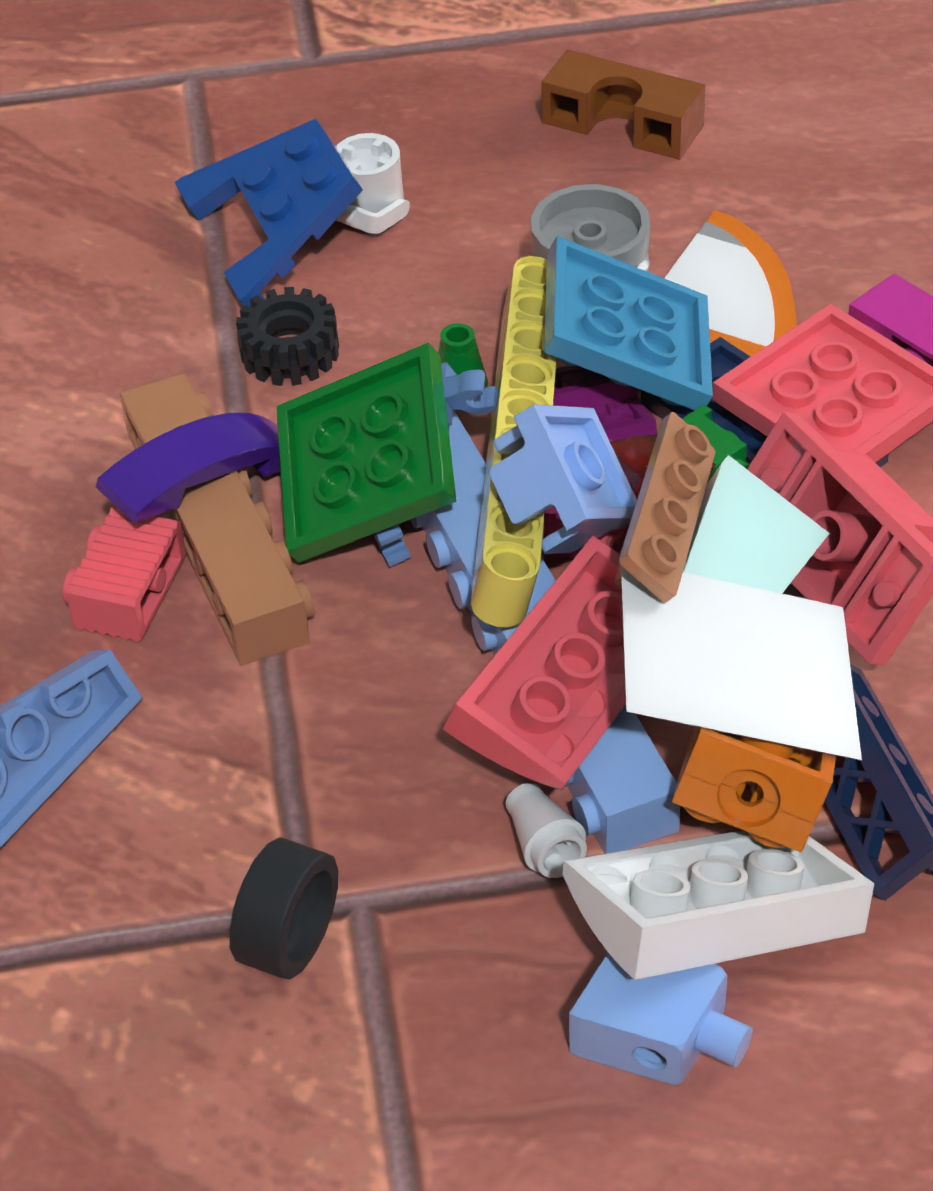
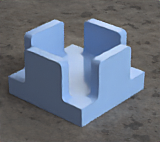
M533 404L514 416L517 426L493 440L498 453L512 454L489 470L490 477L513 524H524L552 506L556 507L564 527L542 539L544 554L571 553L583 547L592 536L598 538L608 531L627 529L629 527L637 499L594 408Z

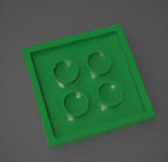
M429 342L276 406L285 543L289 555L296 561H305L457 501L440 354Z

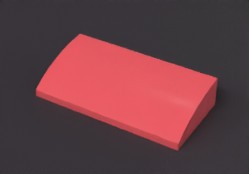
M592 536L457 701L443 730L495 763L526 778L562 790L626 705L622 590L614 584L620 564V554L595 536Z

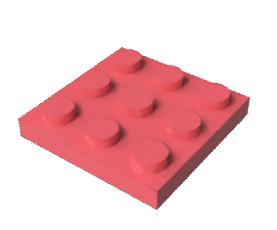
M831 303L713 382L712 400L767 437L783 412L795 413L807 421L835 450L865 454L875 463L933 421V366Z

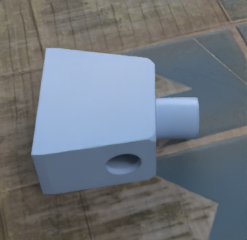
M607 953L569 1013L570 1053L578 1057L676 1085L684 1082L701 1052L730 1066L737 1067L749 1047L753 1028L723 1014L726 1005L728 975L719 965L710 964L634 980Z

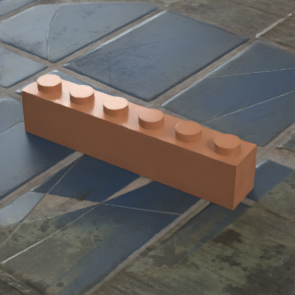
M185 372L120 392L127 433L135 450L150 440L181 425L213 416L207 395L204 391L195 393ZM245 468L185 488L180 507L166 512L169 519L181 521L187 558L240 666L310 643L307 617L315 614L312 597L306 583L303 580L294 582L291 576L293 574V566L285 543L282 540L273 542L270 536L273 534L265 505L262 501L253 503L250 498L252 497V487Z

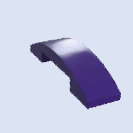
M225 413L198 419L163 433L132 451L99 476L95 487L132 522L136 523L180 507L185 488L251 465L265 477L280 472L278 426L271 420L252 413Z

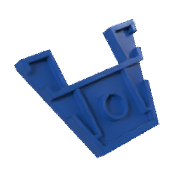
M317 119L304 123L175 181L188 208L199 221L240 191L246 198L268 240L224 271V274L239 301L251 307L250 299L258 295L261 299H265L260 292L276 274L283 279L296 265L292 256L307 239L312 236L318 240L363 191L331 138Z

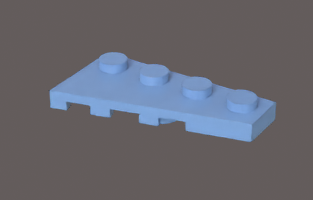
M95 649L0 705V848L142 699V696L111 650Z

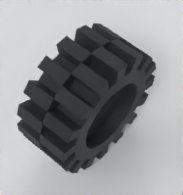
M284 287L285 294L277 295L275 289L266 291L265 300L256 295L250 299L251 307L243 305L240 309V317H237L236 320L241 360L245 365V370L249 374L255 372L256 379L265 382L269 376H272L273 385L278 386L283 385L285 378H291L292 386L302 384L301 377L307 375L310 381L318 379V368L327 373L332 368V361H337L339 356L337 321L332 303L327 304L326 297L321 294L313 298L312 290L306 288L302 289L300 295L295 294L294 287ZM284 335H297L293 337L280 338V336Z

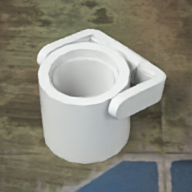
M362 133L347 137L336 146L337 150L363 191L336 221L368 233L377 234L405 218L409 212L410 203L404 200L400 148L396 142L385 135Z

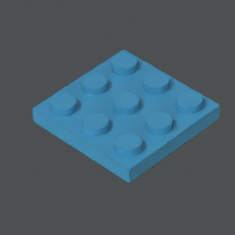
M556 236L547 252L544 353L554 356L564 364L570 366L578 365L607 376L616 384L633 386L659 396L663 401L674 406H684L692 410H696L703 404L707 406L713 397L708 296Z

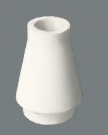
M534 783L522 784L511 791L506 799V809L512 816L527 866L548 878L563 877L564 861L585 858L587 845L584 827L548 798L541 788Z

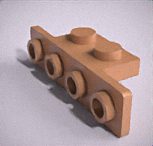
M671 412L662 419L619 557L620 564L614 580V584L622 590V566L664 603L677 595L715 456V450L706 435L698 427L687 424L674 412Z

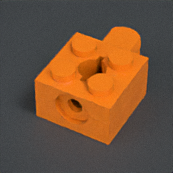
M695 726L686 749L672 803L683 806L690 815L708 823H718L721 821L747 831L753 839L768 847L783 848L786 846L802 853L832 785L836 755ZM746 784L751 786L750 791L753 792L749 802L741 799Z

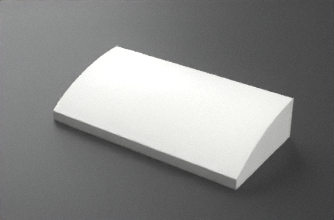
M744 830L564 861L562 871L570 893L591 930L607 952L634 980L865 933L874 888L872 881L810 836L801 853L786 846L783 848H772L763 845Z

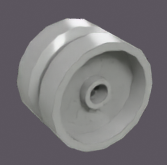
M601 184L574 185L554 191L541 200L530 217L531 256L547 259L548 250L556 236H559L650 272L648 250L650 248L651 225L649 211L636 196L620 188Z

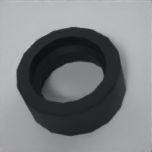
M278 837L266 844L254 859L244 877L234 904L229 936L230 950L235 961L289 980L305 969L325 936L335 906L339 870L333 855L282 837Z

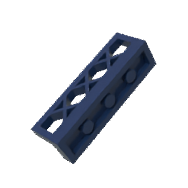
M850 663L862 760L845 757L843 769L834 768L833 782L825 803L863 875L874 883L873 894L886 901L925 869L933 871V794L863 671ZM862 765H863L865 771H860ZM857 782L873 784L877 791L870 819L855 817L851 810ZM889 815L891 816L893 822L888 821ZM862 829L867 830L866 836L863 833ZM885 832L900 834L910 852L884 872L878 861Z

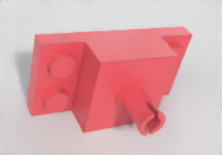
M783 412L747 470L830 533L791 583L808 600L843 607L848 643L869 664L886 665L933 596V518L868 455L835 450L799 414Z

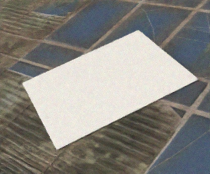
M621 566L626 712L862 760L843 607L686 572L682 573L677 595L664 603Z

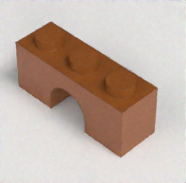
M568 49L541 81L542 123L588 135L593 127L603 120L611 118L627 119L634 122L633 148L678 160L682 158L704 127L705 84Z

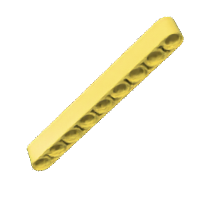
M537 256L522 257L515 262L503 309L495 379L498 397L496 410L491 415L471 595V607L475 615L483 622L496 627L508 628L516 626L525 619L541 561L544 512L524 524H513L489 474L491 467L512 455L498 453L493 440L517 426L514 416L533 404L553 406L556 358L544 353L547 259Z

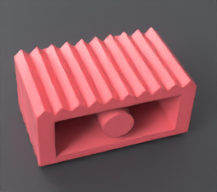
M110 507L109 516L105 517V523L101 524V526L96 525L92 529L88 538L86 556L82 558L80 567L71 568L64 580L63 600L69 605L73 626L79 631L86 629L91 634L97 631L102 636L108 633L113 638L120 636L125 641L129 638L136 643L141 641L186 556L181 521L153 516L134 523L120 509Z

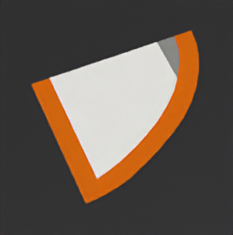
M714 210L668 272L665 279L708 296L710 343L721 337L751 357L797 326L792 287L781 260L762 237L736 218Z

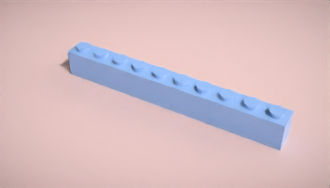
M453 410L452 425H449L448 429L457 501L410 519L414 528L423 527L426 532L427 547L434 565L437 568L445 566L449 574L450 590L459 609L467 607L470 611L472 627L478 645L483 651L491 649L495 656L520 624L508 628L496 627L483 622L472 611L471 595L486 463ZM542 557L527 615L556 581ZM625 705L566 784L573 797L572 806L576 821L584 827L586 836L594 834L604 854L626 851L679 832L680 805L672 803L677 783L636 714L626 712Z

